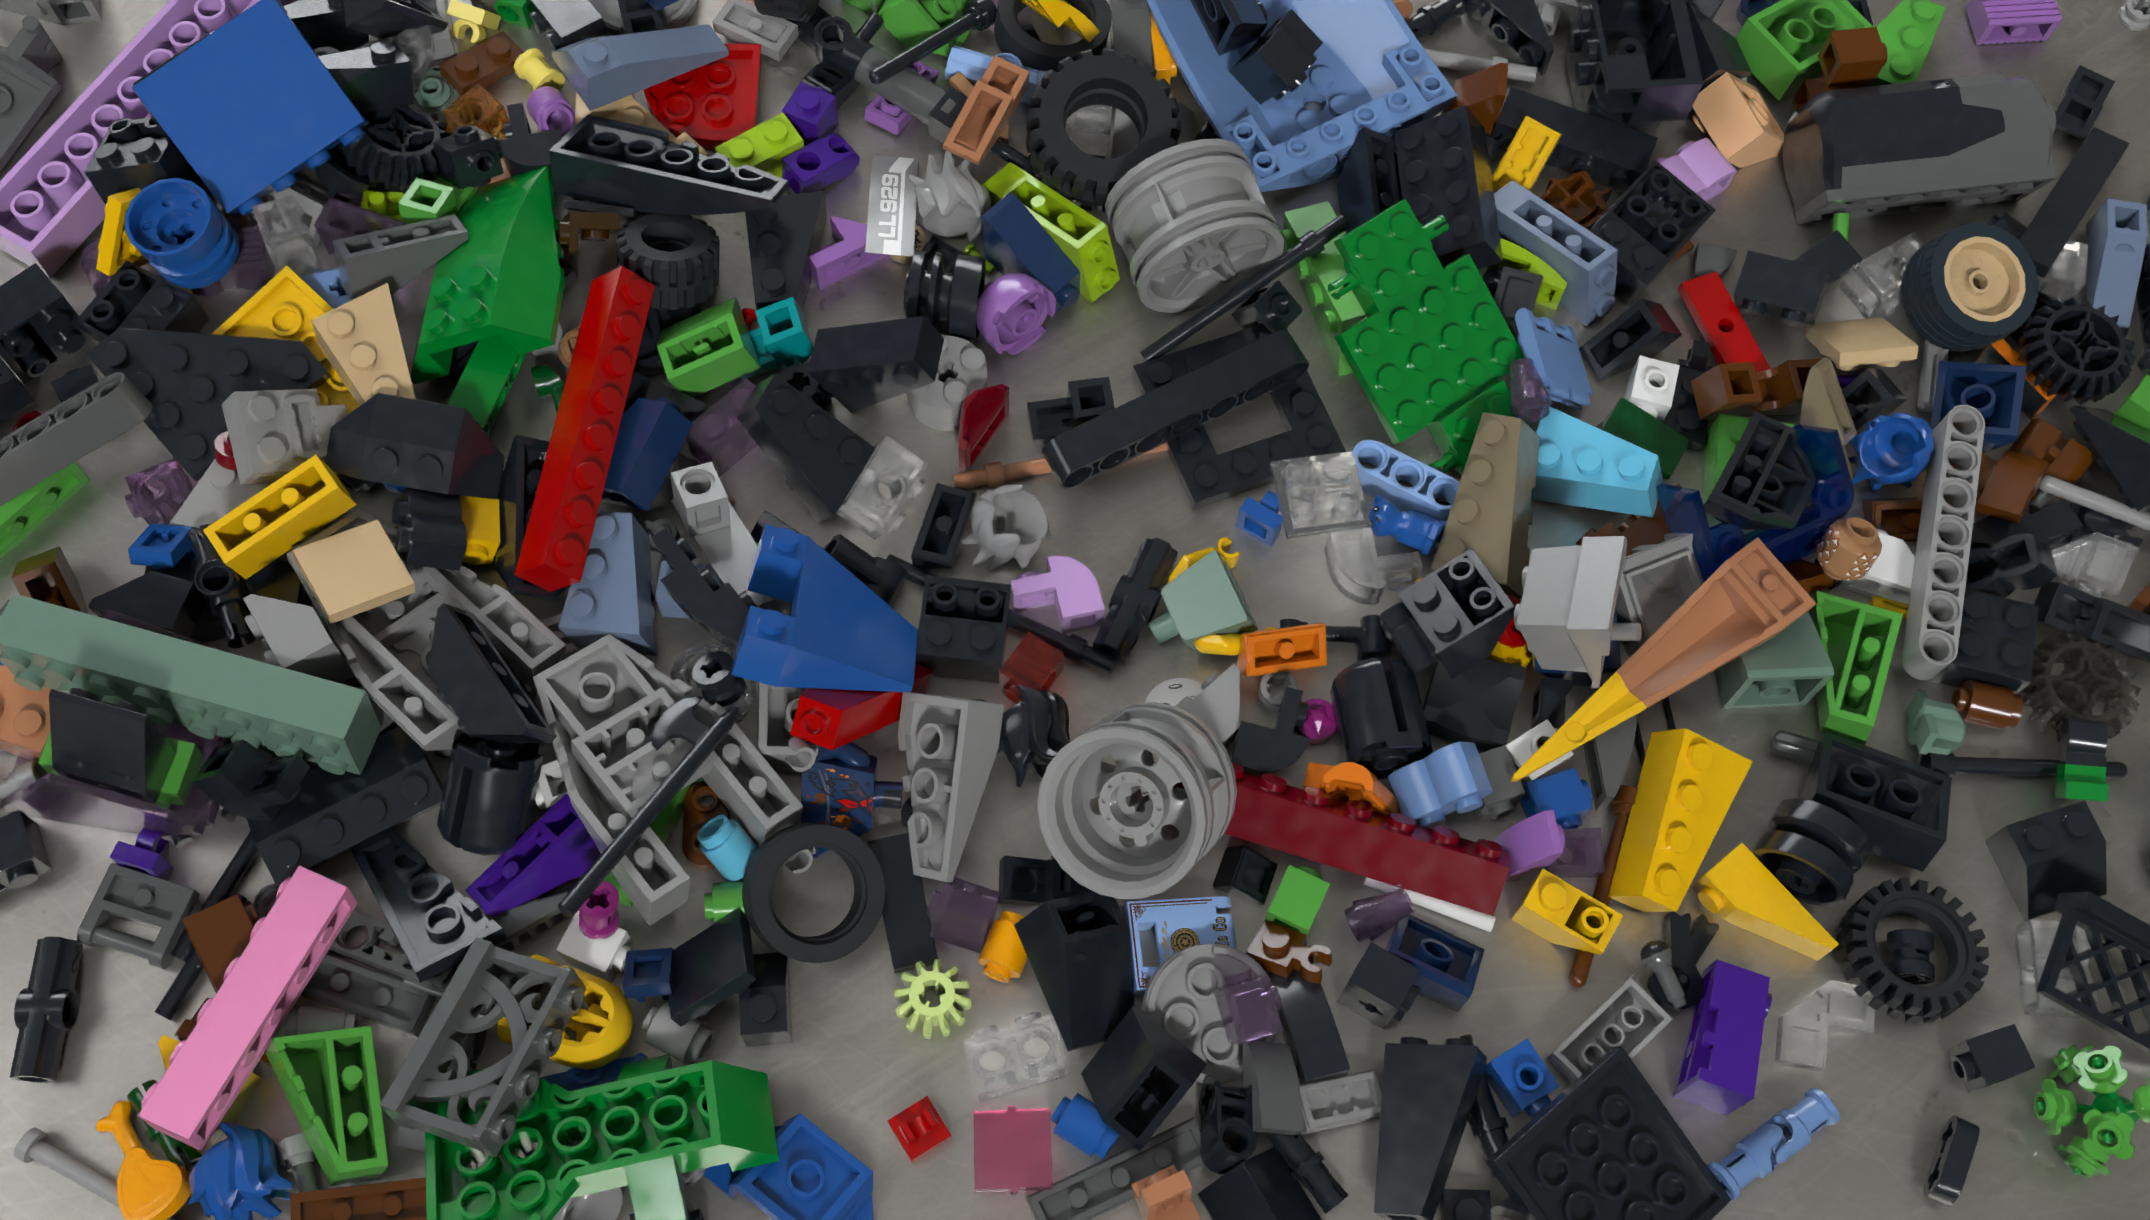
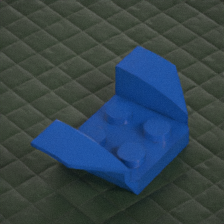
M801 1113L786 1120L783 1125L775 1127L780 1161L732 1172L729 1163L708 1167L703 1174L706 1179L728 1197L733 1199L738 1192L741 1193L772 1220H874L872 1204L873 1171Z

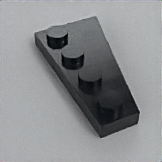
M393 828L350 849L420 983L461 963L475 937L490 941L493 945L507 939L503 928L496 921L487 918L475 902L468 896L465 898L455 889L452 882L444 874L435 871L428 864L426 858Z

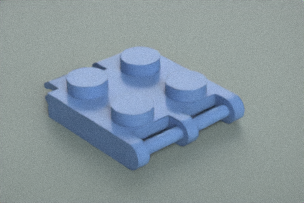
M1520 308L1515 314V321L1519 332L1518 344L1527 360L1529 368L1527 375L1531 386L1540 392L1541 396L1553 401L1562 402V404L1578 410H1582L1580 404L1588 407L1590 405L1589 395L1592 394L1573 328L1567 325L1556 326L1552 319L1544 316L1540 318L1534 317L1532 311Z

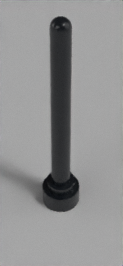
M992 0L971 1L967 4L962 17L873 69L869 73L870 82L875 85L885 82L970 29L983 31L995 24L997 13L995 4Z
M1928 752L1927 755L1920 753L1918 765L1952 778L1955 774L2057 777L2058 760L1955 757L1954 753L1944 755ZM2107 761L2106 778L2121 779L2127 775L2128 769L2124 763Z

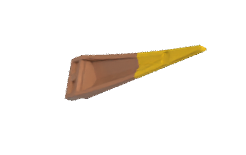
M1757 537L1726 560L1513 774L1511 782L1521 780L1772 639L1816 605V602Z

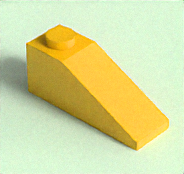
M1740 843L1692 886L1698 893V899L1701 904L1710 912L1717 913L1724 921L1817 961L1839 945L1743 843Z

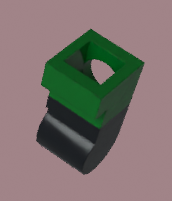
M2069 718L2064 720L2060 734L2055 798L2108 801L2109 784H2105L2107 763L2105 753L2108 732L2104 721Z

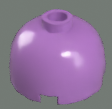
M1022 273L1005 274L990 281L983 287L977 304V328L985 341L997 353L1003 355L1002 351H1007L1010 355L1019 354L1031 347L1046 331L1042 323L1047 314L1053 318L1056 310V299L1043 283L1031 276Z

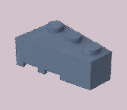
M598 511L581 582L570 585L558 626L579 649H583L610 634L641 655L658 656L657 643L654 641L653 635L655 610L651 604L650 584H653L649 535L632 513Z

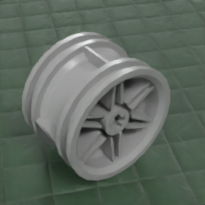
M1200 139L1162 150L1130 169L1114 185L1105 203L1106 218L1112 226L1116 241L1123 248L1130 265V276L1137 287L1138 296L1147 308L1157 312H1188L1208 306L1281 256L1284 249L1283 235L1276 225L1273 213L1267 207L1257 184V176L1250 165V160L1244 149L1233 141Z
M1157 702L1134 703L1114 710L1061 748L1049 763L1039 787L1037 809L1040 830L1048 850L1060 867L1082 886L1100 895L1117 899H1143L1166 891L1178 883L1226 832L1235 810L1237 796L1235 771L1224 745L1214 731L1199 718L1176 706ZM1152 753L1159 756L1156 764H1154ZM1105 756L1112 757L1116 766L1102 762ZM1182 782L1185 790L1179 787L1173 789L1176 783ZM1140 787H1141V789H1142V793L1147 791V792L1149 793V795H1148V794L1142 795V794H1141V791H1140ZM1093 798L1099 799L1100 813L1095 811L1092 803ZM1170 825L1177 828L1179 832L1177 838L1173 839ZM1121 836L1133 838L1135 845L1130 846L1124 843Z

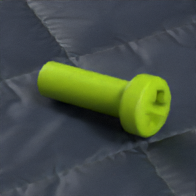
M972 243L968 244L963 250V253L967 256L983 257L975 250L976 246ZM985 259L986 272L990 275L996 267Z

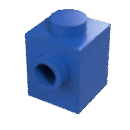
M1574 767L1527 782L1523 787L1525 795L1520 800L1526 818L1543 811L1554 810L1556 823L1561 825L1564 833H1567L1583 825L1582 820L1592 809L1593 797L1588 783L1584 779L1580 780Z
M1528 1038L1490 1061L1486 1065L1484 1072L1488 1083L1511 1118H1514L1523 1111L1526 1112L1529 1118L1536 1115L1552 1102L1548 1095L1559 1087V1084Z

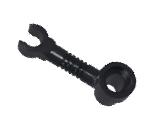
M1380 615L1362 617L1360 619V627L1326 626V641L1332 643H1355L1358 661L1369 658H1378L1380 660L1384 657L1392 658L1391 641L1386 637V632L1379 623ZM1290 618L1280 620V628L1308 624L1307 622Z

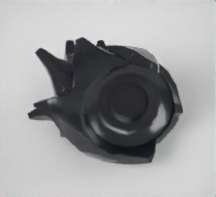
M1018 685L1017 689L1023 702L1012 706L1003 713L997 754L1002 751L1004 752L1016 772V786L1021 787L1027 769L1042 780L1046 767L1059 750L1071 741L1069 736V711L1064 699L1057 693L1041 689L1039 691L1035 688Z

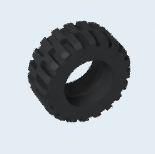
M1102 49L1101 55L1093 56L1092 50L1079 52L1077 61L1067 57L1058 62L1057 72L1049 70L1041 80V87L1035 89L1031 99L1026 127V149L1031 154L1030 164L1034 173H1042V183L1053 190L1055 188L1060 191L1059 194L1070 201L1073 199L1081 202L1080 208L1090 212L1093 205L1102 206V212H1105V203L1114 185L1130 169L1143 160L1162 150L1178 145L1181 133V121L1177 118L1180 111L1177 99L1174 97L1169 98L1172 88L1166 79L1162 78L1158 81L1155 78L1157 70L1149 63H1145L1143 67L1136 63L1137 56L1127 52L1124 58L1114 56V50ZM1090 105L1111 106L1125 113L1133 121L1139 132V143L1134 150L1121 157L1110 159L1097 158L1081 151L1070 140L1065 130L1066 121L1071 114L1083 107Z

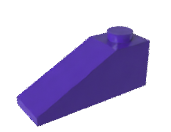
M565 794L515 842L512 848L503 853L465 891L489 917L494 918L582 876L601 853L572 806L569 796Z

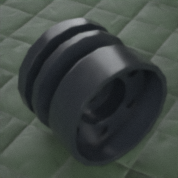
M916 250L905 281L903 309L906 318L924 316L937 331L940 321H948L949 336L977 343L979 337V330L976 325L977 304L980 293L985 286V257L958 255L953 272H945L943 253L936 252L932 270H928L927 252Z

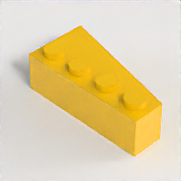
M1687 728L1651 732L1637 785L1638 790L1635 804L1632 805L1608 897L1640 912H1677L1753 761Z

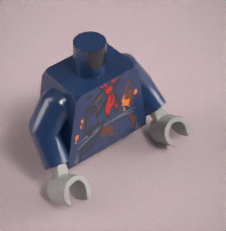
M795 736L789 740L788 745L791 749L799 753L792 757L787 756L785 760L795 771L802 772L801 804L803 805L801 823L831 825L861 837L865 832L873 830L876 807L901 809L903 782L877 781L878 758L869 755L865 749L853 741L834 750H829L811 742L806 743L805 740ZM822 847L802 850L796 853L798 856L794 860L788 861L785 866L794 873H803L811 867L813 858L816 859L831 852V850Z

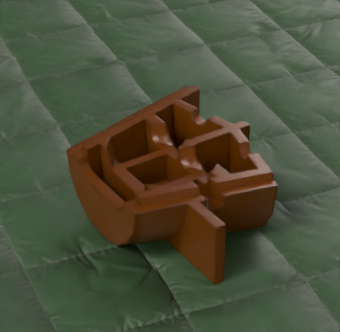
M1581 171L1572 174L1568 178L1564 177L1558 180L1554 177L1550 178L1546 191L1540 198L1587 230H1590L1608 211L1609 208L1606 202L1611 195L1613 187L1609 186L1600 193L1599 191L1595 192V184L1587 171Z

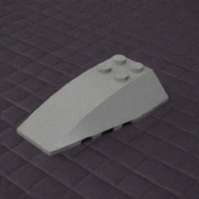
M358 508L297 548L377 520V518ZM379 520L396 550L397 529ZM293 550L287 553L288 561L363 690H366L367 695L425 751L451 749L454 735L462 731L457 723L459 717L453 708L438 695V685L428 672L437 609L442 603L469 611L475 615L486 635L493 640L532 698L537 693L533 677L557 664L566 651V644L507 590L496 584L492 587L477 579L475 572L462 565L460 571L406 565L403 553L400 551L396 552L413 579L416 592L330 624L295 562Z

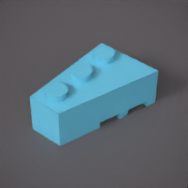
M1545 405L1536 432L1539 436L1536 485L1532 489L1531 500L1653 518L1663 486L1658 455Z

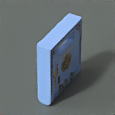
M1229 896L1126 902L1123 912L1124 920L1129 929L1134 996L1144 995L1146 987L1156 969L1167 958L1184 948L1200 944H1220L1237 949L1233 915L1230 913L1217 914V911L1231 908ZM1154 925L1159 966L1143 967L1139 931L1151 930Z

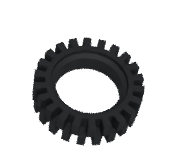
M1899 878L1894 884L1890 879L1882 882L1878 887H1872L1847 910V914L1841 919L1838 926L1843 930L1836 935V941L1839 945L1844 946L1837 952L1839 963L1850 962L1851 964L1843 971L1846 980L1858 977L1861 981L1853 989L1856 994L1861 997L1869 990L1874 995L1868 1004L1870 1007L1877 1011L1886 1004L1889 1006L1886 1016L1896 1020L1905 1013V1023L1915 1024L1922 1018L1924 1024L1932 1023L1940 1017L1943 1019L1972 999L1974 994L1981 989L1984 984L1981 979L1988 974L1989 965L1982 962L1989 957L1988 947L1976 946L1986 937L1982 929L1969 930L1968 926L1977 919L1971 911L1962 917L1956 912L1964 904L1957 897H1954L1946 904L1942 901L1947 892L1944 888L1937 886L1930 893H1927L1928 881L1918 879L1911 886L1909 878ZM1906 915L1918 919L1928 925L1939 936L1948 955V971L1942 984L1931 987L1913 985L1897 977L1884 964L1878 953L1875 936L1878 922L1883 917Z

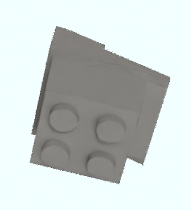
M1625 536L1583 537L1582 545L1532 549L1529 566H1525L1522 571L1523 595L1521 604H1517L1514 610V624L1516 629L1522 633L1527 642L1528 650L1534 654L1542 669L1587 672L1592 680L1591 688H1599L1605 656H1609L1611 640L1639 641L1641 639L1642 629L1640 623H1613L1621 573L1625 570L1627 539Z

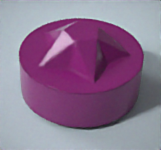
M1322 699L1305 701L1309 703L1303 728L1294 727L1297 735L1310 738V744H1322L1329 741L1337 729L1333 706Z

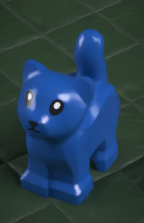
M1378 495L1374 499V507L1370 510L1364 530L1369 534L1379 537L1393 536L1395 540L1420 550L1423 555L1430 557L1437 552L1447 520H1440L1429 514L1412 509L1401 512L1385 497Z

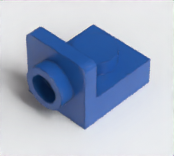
M150 524L128 549L131 565L166 569L174 568L181 559L197 560L191 542L187 537L188 531L193 529V527Z

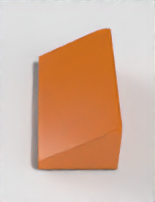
M1323 622L1242 633L1237 667L1240 669V673L1246 677L1327 665L1326 626Z

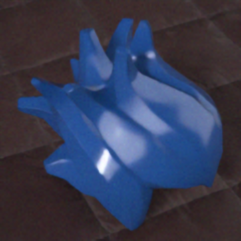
M1895 413L1892 416L1880 415L1869 422L1864 432L1854 436L1849 441L1856 455L1849 457V462L1858 466L1851 484L1854 485L1862 480L1870 479L1871 491L1873 493H1876L1884 484L1898 483L1906 488H1910L1912 486L1911 481L1915 480L1928 467L1930 459L1934 455L1935 442L1932 437L1933 430L1924 419L1914 417L1908 413Z
M221 1122L220 1128L224 1131L227 1138L208 1149L190 1173L189 1186L191 1198L188 1204L199 1201L207 1217L213 1215L215 1220H253L252 1211L258 1212L268 1220L278 1217L282 1211L270 1198L290 1201V1194L292 1193L286 1190L292 1189L294 1185L279 1176L278 1153L275 1142L267 1133L260 1129H249L238 1124Z

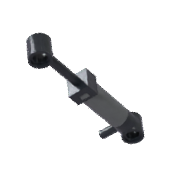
M872 13L856 34L853 32L850 23L839 16H828L817 23L814 29L815 55L818 62L824 68L841 70L927 125L928 134L944 143L968 99L967 96L953 87L945 91L909 67L879 85L871 83L869 73L893 58L869 43L884 24L883 18L877 13ZM832 41L840 42V44L838 45H830L827 43ZM999 138L990 149L991 153L1007 163L1012 162L1031 176L1042 181L1041 178L1035 176L1031 167V154L1027 157Z

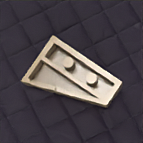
M388 283L311 320L318 345L359 406L377 393L415 399Z

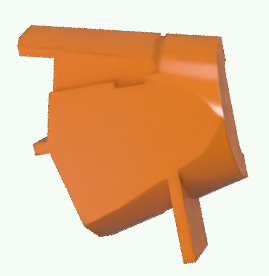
M1309 762L1303 783L1304 788L1315 787L1324 790L1330 795V798L1346 803L1348 800H1358L1370 805L1373 811L1390 816L1391 813H1401L1396 797L1378 780L1376 775L1364 766L1354 762H1343L1335 766Z

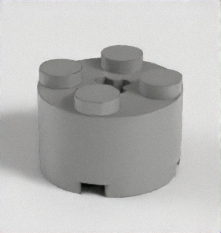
M942 335L944 342L935 382L906 392L909 406L920 423L934 430L951 431L955 430V427L960 424V410L965 398L976 390L987 388V365L982 350L963 338Z

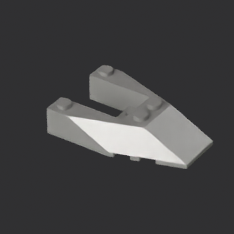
M610 634L533 677L545 721L557 736L552 741L571 804L601 854L694 746L682 738H673L657 751L652 746L651 741L654 725L661 714L682 698L696 695L692 692V687L678 678L673 680L654 668L655 663ZM702 699L694 710L693 716L710 727L726 710L717 703L711 705ZM734 723L729 733L680 789L682 790L702 777L758 848L774 833L786 827L800 824L803 805L736 723ZM649 826L615 866L612 873L624 893L651 926L688 902L690 877Z

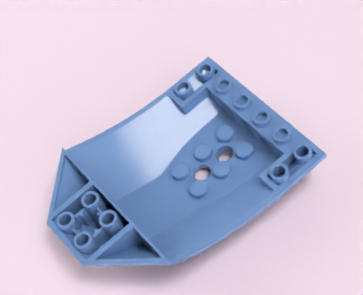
M1146 0L1160 35L1198 105L1220 139L1233 141L1244 149L1250 160V165L1257 176V184L1261 192L1320 184L1341 174L1356 136L1363 127L1393 138L1395 142V131L1433 118L1457 100V93L1419 43L1392 0H1258L1263 4L1267 13L1268 24L1262 35L1279 17L1292 9L1323 42L1314 53L1318 59L1305 71L1308 75L1306 80L1293 92L1288 91L1278 101L1272 97L1261 105L1229 72L1257 40L1219 56L1191 0ZM1308 102H1317L1324 109L1315 112L1306 109L1304 105Z

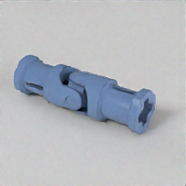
M1810 1088L1805 1092V1099L1789 1111L1786 1109L1780 1110L1759 1126L1754 1133H1750L1736 1143V1150L1719 1163L1711 1162L1707 1165L1731 1200L1737 1199L1740 1196V1190L1756 1177L1765 1178L1773 1172L1774 1167L1784 1163L1810 1144V1137L1824 1126L1835 1125L1840 1121L1837 1108L1823 1091L1818 1088Z

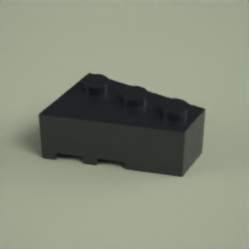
M924 316L818 329L808 373L822 385L825 391L837 399L850 413L935 382L944 337Z

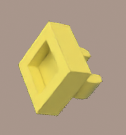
M450 0L447 14L461 18L454 23L452 35L464 39L465 31L471 27L473 35L470 42L475 44L485 41L486 32L484 27L497 31L501 19L500 15L457 0Z

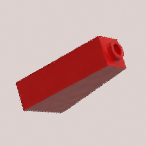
M915 663L914 684L911 692L927 694L934 670ZM807 688L800 695L790 735L826 749L834 750L899 721L903 692Z

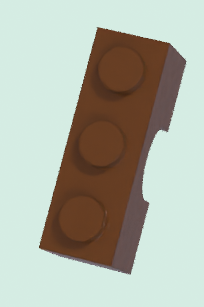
M1877 27L1830 32L1818 54L1824 77L1804 80L1792 102L1795 112H1798L1812 97L1823 92L1870 87L1873 85L1880 70L1886 64L1888 56L1887 47L1881 42Z
M1821 358L1787 360L1777 367L1761 372H1756L1754 362L1716 365L1691 381L1700 420L1716 419L1719 413L1742 417H1752L1755 411L1765 416L1801 414L1803 393L1809 370Z

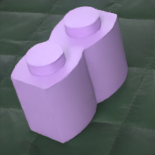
M1708 138L1701 139L1695 143L1692 140L1688 141L1676 151L1674 156L1666 160L1663 157L1656 160L1705 201L1724 191L1730 185L1737 172Z

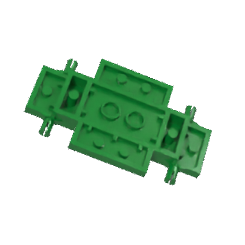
M1404 199L1334 241L1344 260L1346 274L1333 283L1328 284V291L1336 290L1330 295L1338 300L1352 290L1366 315L1365 318L1334 338L1392 443L1400 444L1427 426L1442 454V457L1428 464V466L1444 474L1454 469L1462 476L1483 412L1521 418L1529 426L1527 419L1543 410L1545 403H1538L1543 399L1538 394H1534L1519 405L1513 399L1504 380L1496 381L1526 361L1520 347L1470 254L1461 256L1444 268L1442 267L1433 250L1431 240L1449 230L1448 223L1440 225L1446 221V218L1438 215L1435 219L1422 226L1415 217L1407 200Z

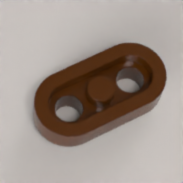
M705 781L694 784L686 793L684 799L682 850L691 866L706 871L716 867L697 848V843L699 842L697 839L698 832L705 823L718 815H725L730 819V812ZM704 796L714 798V802L708 807H701L699 805L700 799Z

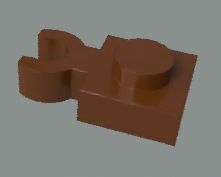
M1267 920L1264 921L1246 950V954L1268 972L1288 978L1294 969L1300 971L1301 976L1306 981L1317 984L1322 981V968L1312 964L1322 963L1326 966L1332 964V951L1323 945L1307 947L1306 934Z

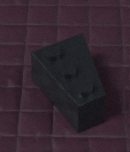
M824 191L783 195L770 208L745 211L756 310L790 297H794L802 311L804 310L811 283L809 256L819 250L822 229L825 228L827 220Z
M777 374L757 384L737 416V419L768 460L772 459L787 478L785 482L792 492L796 490L811 510L809 514L816 523L836 515L876 449Z

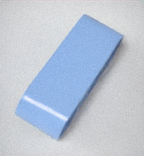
M1363 440L1354 447L1346 472L1348 481L1356 489L1374 498L1378 495L1383 496L1400 511H1407L1408 509L1417 510L1440 520L1448 519L1460 483L1453 477L1375 440ZM1360 462L1371 463L1375 466V469L1365 468ZM1397 480L1408 481L1413 487H1404ZM1434 498L1445 499L1450 505H1440Z

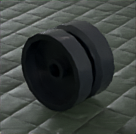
M1799 798L1784 799L1777 806L1768 822L1769 831L1760 837L1752 853L1796 899L1822 907L1840 905L1846 899L1854 883L1853 874L1862 868L1871 851L1869 838L1850 818L1833 808L1811 800Z

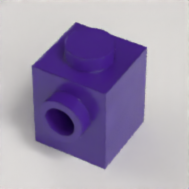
M800 82L782 109V113L785 114L803 139L804 146L832 134L838 126L835 96L822 87H813Z

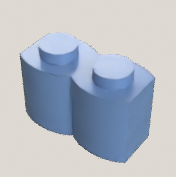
M1459 741L1431 753L1422 760L1398 769L1388 776L1401 814L1413 818L1416 824L1431 829L1446 823L1445 816L1455 810L1458 813H1466L1483 805L1481 799L1493 792L1477 747L1472 742Z

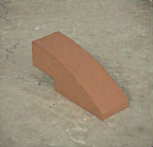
M994 55L981 81L977 80L944 141L942 149L979 165L999 138L1029 86L1030 71Z

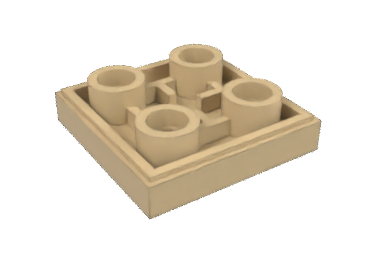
M1882 317L1815 323L1814 325L1806 324L1805 338L1819 349V353L1830 357L1836 364V367L1841 370L1856 371L1861 368V365L1868 364L1896 367L1900 364V361L1917 359L1919 345Z
M378 519L293 550L294 560L330 624L416 592L413 579Z

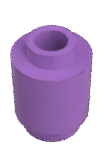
M543 86L534 90L527 101L528 113L542 132L560 128L563 136L572 129L575 122V111L558 89Z

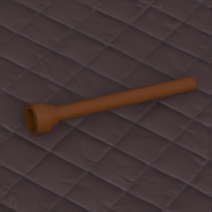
M1620 785L1615 798L1611 801V805L1614 808L1613 814L1616 816L1592 896L1608 907L1611 900L1608 897L1630 811L1632 805L1635 804L1638 788L1629 785ZM1576 950L1568 977L1569 983L1573 987L1580 988L1586 984L1594 953Z

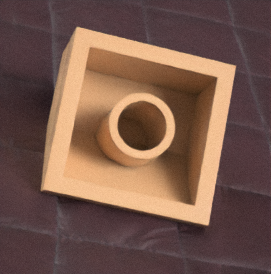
M1725 72L1698 94L1692 106L1696 112L1692 118L1703 133L1710 135L1714 142L1713 145L1730 164L1744 168L1783 154L1785 132L1758 88L1729 72Z

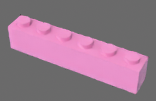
M302 866L297 868L292 877H288L282 882L276 894L275 904L268 915L260 918L254 925L248 946L242 955L236 957L227 967L224 974V983L214 998L208 999L201 1007L197 1016V1025L187 1040L181 1041L172 1052L169 1061L170 1066L159 1083L153 1084L146 1092L142 1100V1110L138 1114L142 1120L155 1130L200 1151L204 1150L268 1048L272 1038L278 1032L358 904L348 887Z

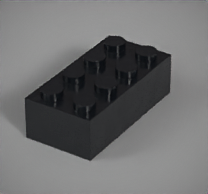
M1465 105L1395 131L1402 200H1407L1415 217L1422 226L1435 219L1438 215L1446 218V221L1440 225L1449 224L1448 231L1431 240L1433 250L1442 267L1444 268L1459 257L1470 254L1478 270L1503 262L1485 127L1469 107Z

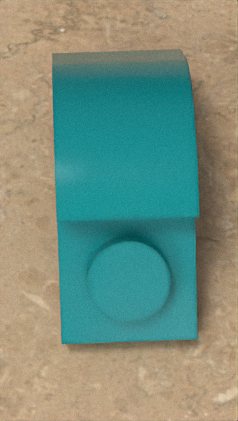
M794 297L755 311L760 328L750 331L749 335L761 368L741 376L743 381L777 368L779 362L788 367L792 366L795 356L800 360L801 365L809 359L813 351V345L802 308Z

